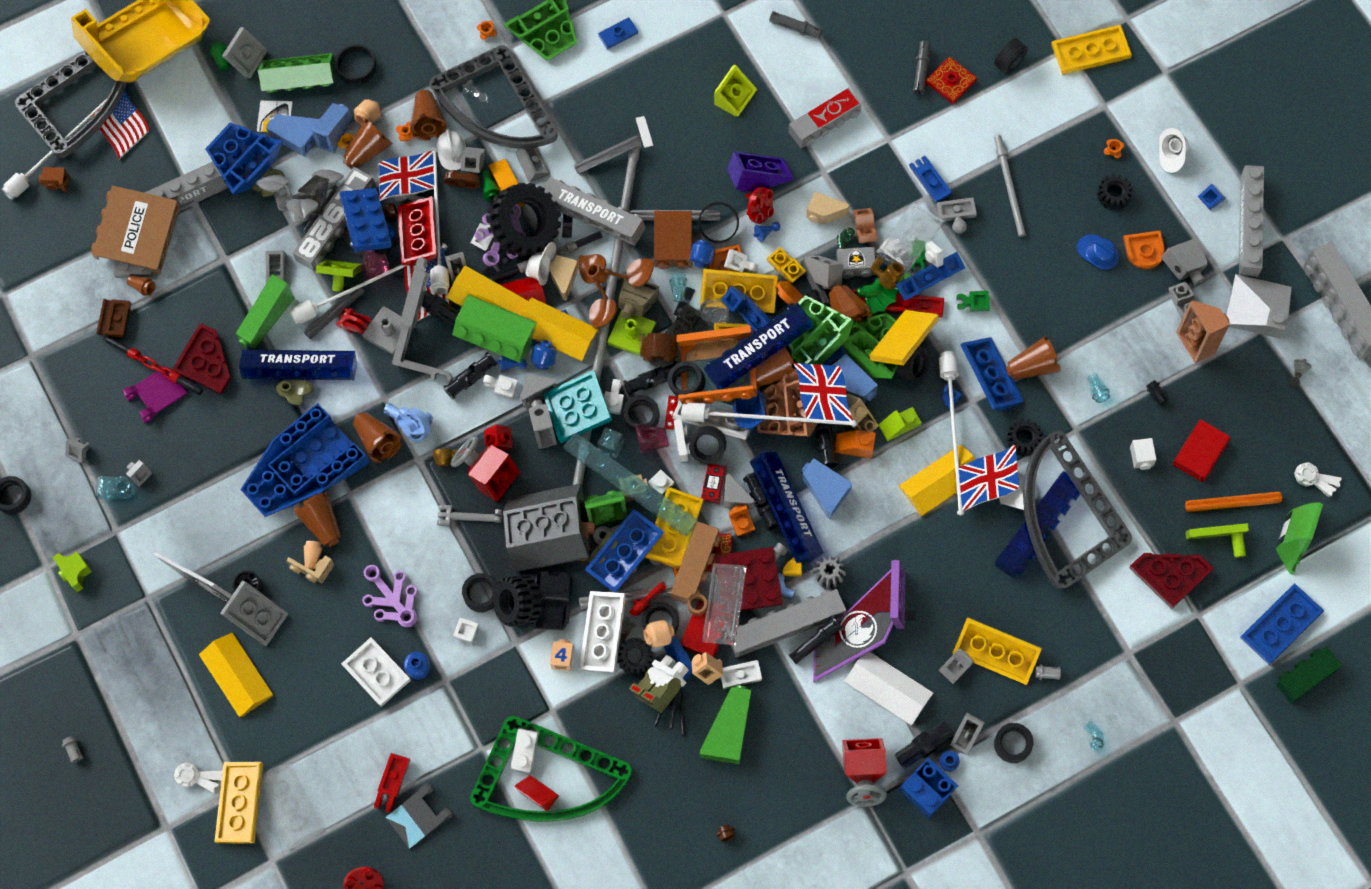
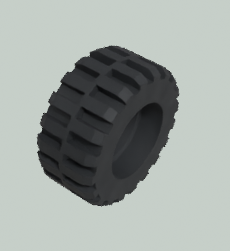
M519 183L498 193V196L493 198L491 201L493 205L489 206L487 211L490 213V216L487 217V223H490L491 227L488 228V231L493 233V241L500 243L499 248L502 250L507 249L508 253L512 255L525 256L543 251L548 243L554 242L553 239L557 238L559 234L557 229L561 227V221H558V218L561 217V211H557L556 207L559 205L557 201L553 202L551 199L553 195L550 192L545 193V188L542 186L536 187L534 183ZM520 202L530 206L537 217V229L529 237L519 234L511 223V210L515 204Z

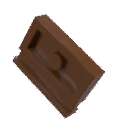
M103 299L96 332L98 336L106 335L108 337L125 338L132 305L130 301Z

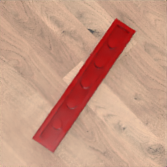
M850 289V290H852L856 295H858V293H856V290H857V289ZM897 293L896 302L889 304L885 311L902 314L905 310L938 314V317L942 318L944 298L915 295L904 301L901 294Z

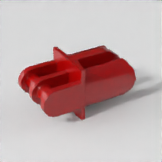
M345 308V313L340 316V321L336 322V326L349 331L351 334L353 331L364 334L363 330L368 328L366 323L370 324L371 318L356 313L352 308Z

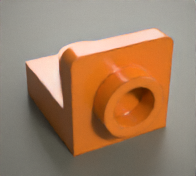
M738 505L729 511V519L737 538L755 532L747 505Z

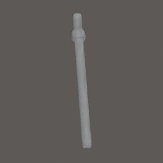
M997 135L994 137L997 147L996 155L1000 159L1018 236L1024 237L1026 233L1007 161V149L1003 145L1001 135Z

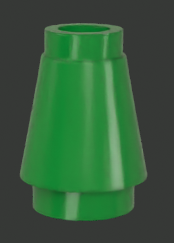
M224 42L214 43L211 45L210 50L219 70H227L230 67L229 62L222 56L227 49Z

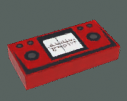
M718 464L707 465L701 495L705 502L720 504L727 466Z

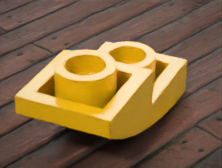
M779 247L766 259L778 273L791 283L795 282L806 272L795 258L792 259L782 247Z

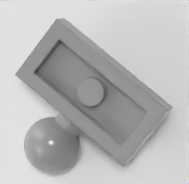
M974 198L943 201L936 204L939 222L955 220L952 224V229L957 234H962L967 229V223L963 219L974 218L977 215Z

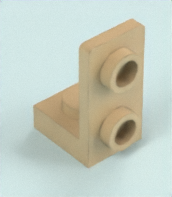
M324 556L322 560L320 559L316 563L315 571H312L289 557L286 560L290 565L289 569L297 574L302 572L309 581L313 583L318 581L323 584L335 565L331 558Z

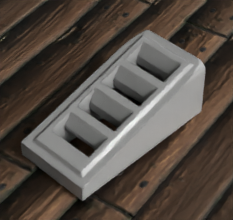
M284 250L266 251V283L271 277V272H281V275L275 276L285 281L286 252ZM271 258H280V261H271ZM271 265H280V268H271Z

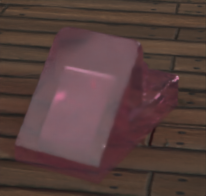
M374 250L365 251L362 262L365 281L389 271L386 255L375 254Z

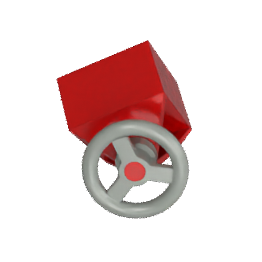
M475 436L471 437L455 453L451 460V466L458 467L463 462L469 465L468 475L478 490L498 502L520 474V471L509 454L493 445H490L478 454L474 449L479 440Z
M883 739L842 740L845 775L857 783V787L848 791L846 795L847 801L859 807H870L882 803L886 799L887 793L884 788L874 785V783L886 774V749ZM874 791L880 793L881 796L874 795Z

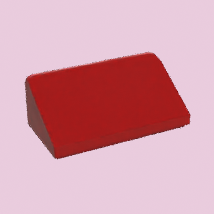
M531 775L514 786L519 793L546 812L559 797L557 793Z

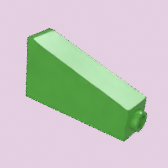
M274 274L267 281L236 332L239 344L245 348L250 347L255 350L295 299L288 283Z
M742 685L731 687L700 749V758L740 765L751 700V690H748V687Z

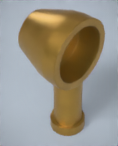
M433 450V457L437 466H449L451 458H453L458 450Z

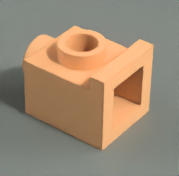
M707 652L702 655L697 654L692 660V674L709 685L723 676L722 660L715 659Z

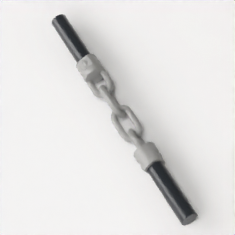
M599 231L580 240L566 243L565 246L556 249L557 255L561 256L568 252H574L584 245L603 238ZM523 261L513 268L492 276L493 281L496 283L515 274L526 272L528 261Z

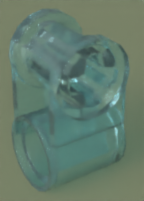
M100 476L97 479L96 497L99 499H129L135 494L134 485L126 477Z

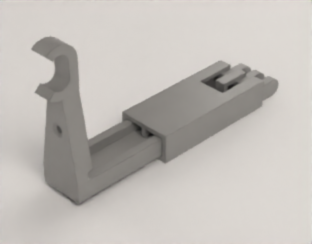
M419 257L400 320L402 327L392 364L430 374L431 380L436 379L437 373L445 374L447 376L446 383L449 385L452 381L450 372L404 360L412 329L416 328L430 276L429 273L425 272L428 261L425 258Z

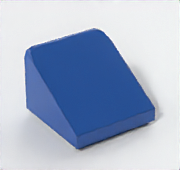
M1210 184L1198 195L1199 199L1209 210L1226 199L1213 184Z

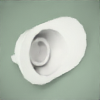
M1176 128L1166 129L1159 138L1160 165L1166 172L1170 173L1177 172L1183 167L1189 146L1187 138Z
M446 129V132L442 133L437 140L439 161L447 170L461 169L462 153L466 149L464 137L460 133Z
M554 242L548 243L543 252L533 254L527 262L526 276L537 279L542 286L548 280L549 265L555 258L556 245Z

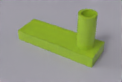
M1248 523L1189 529L1185 532L1186 540L1231 535L1234 558L1246 556L1243 534L1249 531Z

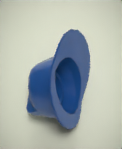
M1089 234L1083 236L1077 243L1079 255L1099 269H1112L1119 261L1118 250L1114 243L1108 239Z

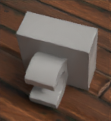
M69 438L66 441L65 456L83 463L86 460L89 443L83 444L79 438L75 440Z
M140 460L136 464L130 462L126 466L129 469L126 475L139 487L152 474L148 467Z

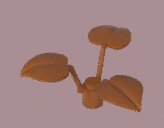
M600 254L579 256L581 278L588 284L595 282V285L604 297V300L598 299L590 307L589 318L593 328L607 325L614 318L617 311L616 302L613 299L608 300L606 293L600 283H604L607 280V274L629 279V283L632 286L640 287L646 284L654 269L653 260L648 258L635 260L627 267L628 275H622L605 269L606 259Z

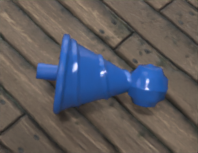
M774 222L771 226L755 225V234L753 235L758 241L763 242L772 231H779L781 226L779 222Z
M501 355V361H496L497 364H501V372L516 366L520 369L527 367L525 359L519 363Z

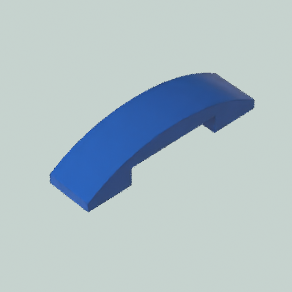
M955 252L943 258V265L937 268L932 264L897 283L896 286L903 300L906 301L965 269V266L958 252Z
M731 286L721 300L732 313L738 312L745 322L751 325L753 331L758 336L762 334L767 335L765 340L767 344H764L758 337V342L762 343V347L767 352L772 346L780 342L778 332L767 315L754 301L734 286ZM769 329H773L776 332L774 339L768 336L767 331Z

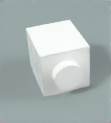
M1152 438L1133 440L1130 450L1134 468H1140L1141 470L1150 469L1156 462Z

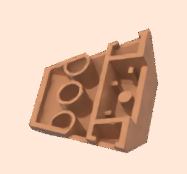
M796 369L789 375L785 374L783 379L775 385L771 384L762 391L766 398V416L806 418L801 402L799 377ZM764 419L757 426L758 433L810 437L818 423Z

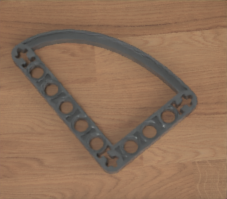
M505 45L497 46L430 79L431 91L446 112L466 130L490 143L508 148L530 149L555 142L558 138L554 123L511 51ZM500 53L505 54V60L503 59L502 55H500ZM485 59L491 60L488 65H483L482 61ZM508 65L515 66L513 70L505 69ZM468 67L475 68L471 73L466 72ZM500 67L539 135L514 137L488 130L464 115L444 92ZM454 74L459 76L456 80L449 79ZM515 78L523 79L522 82L518 84L513 82ZM523 91H529L530 95L527 97L521 96V93ZM532 104H537L538 108L535 110H530L529 106ZM540 117L546 118L544 123L536 122ZM547 127H548L549 132L552 133L551 136H549L548 134H546V128H547Z
M86 51L15 100V105L19 112L58 158L67 157L93 136L110 117L127 85V82L115 81L112 91L99 111L80 131L66 141L38 106L98 65ZM88 61L85 66H79L81 62ZM73 71L72 75L65 76L66 72ZM53 81H58L56 86H50ZM43 91L41 96L35 97L37 92ZM32 113H38L36 117L29 118ZM41 124H47L44 129H38ZM50 135H56L54 140H48ZM60 144L63 150L58 149L57 145Z
M1055 431L1044 438L1034 450L1026 469L1023 486L1024 514L1032 545L1044 572L1055 588L1064 589L1128 546L1132 541V535L1067 436L1061 431ZM1056 437L1060 438L1059 443H1054L1053 440ZM1064 445L1066 446V448H1064V449H1062V450H1060V451L1058 450V449L1061 448L1062 446H1064ZM1049 447L1108 535L1104 540L1059 571L1055 567L1042 538L1035 507L1036 475L1040 462ZM1065 451L1070 452L1072 455L1070 462L1066 461L1063 457ZM1075 468H1080L1083 471L1081 478L1075 476ZM1086 484L1093 486L1094 491L1092 494H1088L1085 491ZM1098 500H1101L1105 505L1103 511L1096 508ZM1108 517L1115 519L1114 527H1110L1107 524ZM1120 528V530H1117V532L1113 533V530ZM1120 535L1125 536L1124 541H1119ZM1104 543H1107L1111 546V552L1109 554H1106L1103 551L1102 547ZM1089 554L1095 555V564L1088 562L1087 557ZM1074 564L1079 565L1081 568L1079 575L1074 574L1072 571ZM1067 574L1070 576L1063 581V583L1059 584L1058 580L1060 579V577H1063Z

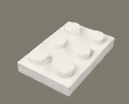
M371 637L341 663L380 707L411 681Z

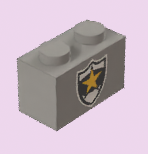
M874 247L837 249L836 261L843 263L842 278L849 279L853 276L870 277L875 275L870 270L875 261Z

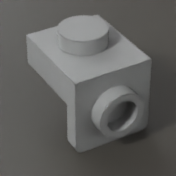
M959 648L939 671L954 684L974 661L966 652Z

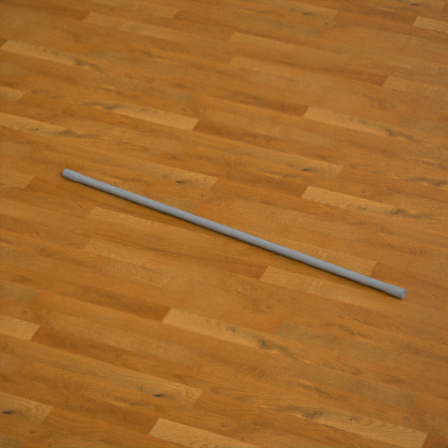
M641 145L630 149L628 154V165L620 206L628 213ZM616 237L609 271L619 273L624 241ZM610 274L608 276L606 295L608 300H614L618 277ZM610 322L600 327L592 370L597 373L599 382ZM592 430L581 434L573 485L579 483L583 485Z

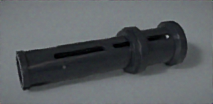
M831 616L830 621L822 627L819 626L818 632L789 654V657L797 665L824 641L829 642L833 635L839 630L843 631L844 628L834 616Z

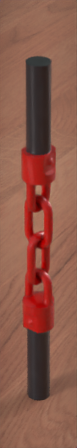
M111 336L107 338L106 343L126 353L133 360L141 361L146 367L152 370L155 369L170 381L182 385L197 395L203 393L202 388L186 380L179 373L167 367H162L155 360L141 355L140 351L128 347ZM147 360H149V361L153 362L154 364H152V365L150 366L149 364H147V363H145V362H147Z

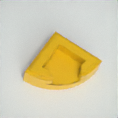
M796 556L788 561L783 568L782 574L784 576H802V556Z

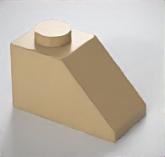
M815 191L807 208L806 218L813 223L826 224L847 216L849 204Z
M556 255L555 260L550 262L549 271L561 297L567 301L579 269L578 261Z

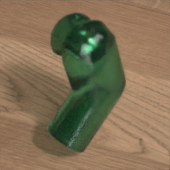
M846 228L838 234L837 249H847L846 244L855 235L853 228Z

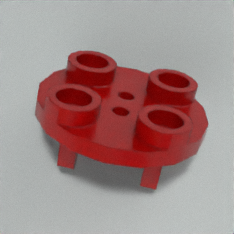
M759 187L753 192L750 191V194H745V198L749 199L748 211L746 213L753 223L762 224L768 217L771 218L773 216V191L771 189Z
M363 866L355 868L345 877L343 889H383V877L378 870L372 867Z

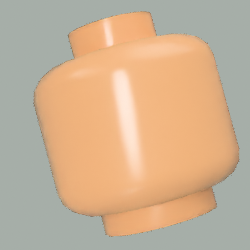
M366 99L362 101L354 110V118L359 125L365 119L374 124L381 116L379 104L372 100Z
M665 620L649 623L644 630L645 641L647 645H651L653 648L669 645L672 637L675 635L673 626L669 625Z

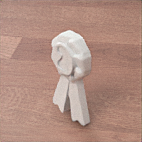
M1309 462L1298 465L1294 473L1299 484L1305 487L1315 485L1328 497H1331L1332 493L1336 491L1334 487H1340L1339 482L1342 479L1341 477L1319 474L1317 467Z
M185 762L177 767L174 777L179 786L189 788L198 784L208 791L215 793V788L219 785L210 780L222 781L223 771L199 772L196 765Z

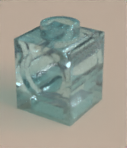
M605 427L597 443L599 452L617 458L624 443L623 434Z

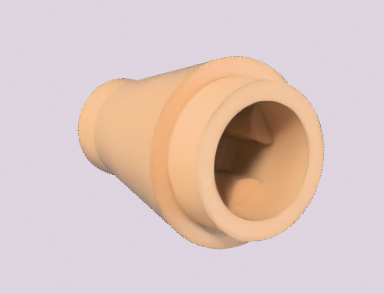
M306 541V545H304L305 567L315 570V565L323 549L321 547L322 543Z

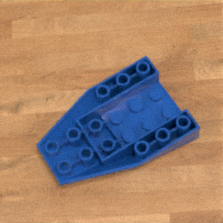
M317 403L272 440L240 490L260 513L267 517L301 503L319 493H324L370 462L365 453L348 439L332 421L330 415Z

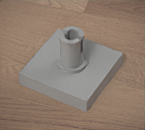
M240 27L222 56L245 78L250 79L268 50L247 29Z
M383 306L367 330L362 334L363 338L394 356L402 327L400 324L402 316Z

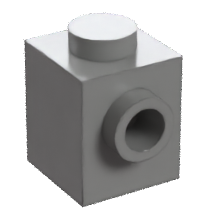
M466 147L462 153L461 171L479 173L484 167L485 149Z

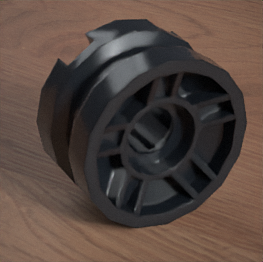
M249 570L242 571L235 576L233 580L234 591H236L242 581H245L261 593L263 584L254 572Z

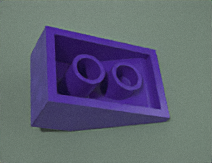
M733 151L727 168L735 188L741 192H753L759 187L769 188L793 181L794 178L785 159Z

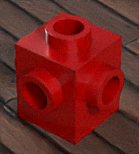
M495 424L484 430L485 449L490 445L497 447L503 452L513 449L511 427Z

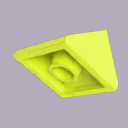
M733 65L714 92V105L738 117L757 91V88L736 65Z

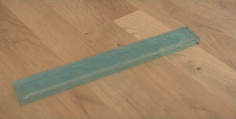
M576 432L563 446L571 455L685 537H687L698 522L696 518Z

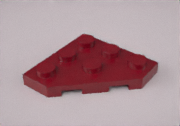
M199 323L172 370L182 375V377L222 395L231 381V376L221 342L215 329Z
M1143 553L1129 567L1171 609L1214 570L1201 555L1194 554L1189 556Z

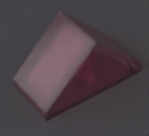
M645 425L635 426L640 453L669 446L665 428Z

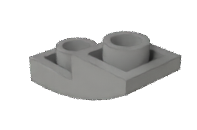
M1186 281L1168 288L1181 319L1189 302L1194 301V294Z

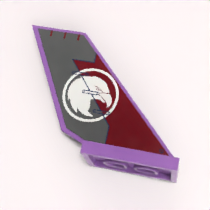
M892 560L891 570L838 620L844 630H839L831 637L829 642L824 641L814 650L813 682L885 644L893 625L897 629H905L906 571L900 560Z

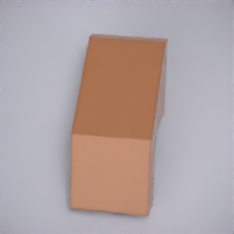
M872 209L853 210L856 235L859 243L878 241Z

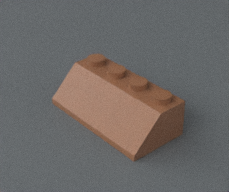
M1197 301L1189 302L1176 333L1195 364L1216 353L1230 325V321L1220 308Z

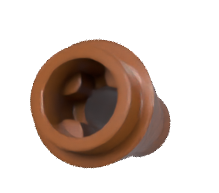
M130 275L127 279V285L143 296H150L155 291L156 284L151 278Z

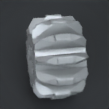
M829 555L828 560L822 556L821 562L816 561V567L812 570L815 573L814 580H819V586L826 583L827 589H829L830 584L836 588L837 582L842 583V577L846 575V571L843 570L845 568L844 563L839 564V557L832 560V555ZM830 569V572L831 570H833V572L829 575V572H827L826 574V570Z

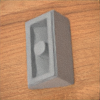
M523 148L516 151V156L528 182L549 175L538 148Z

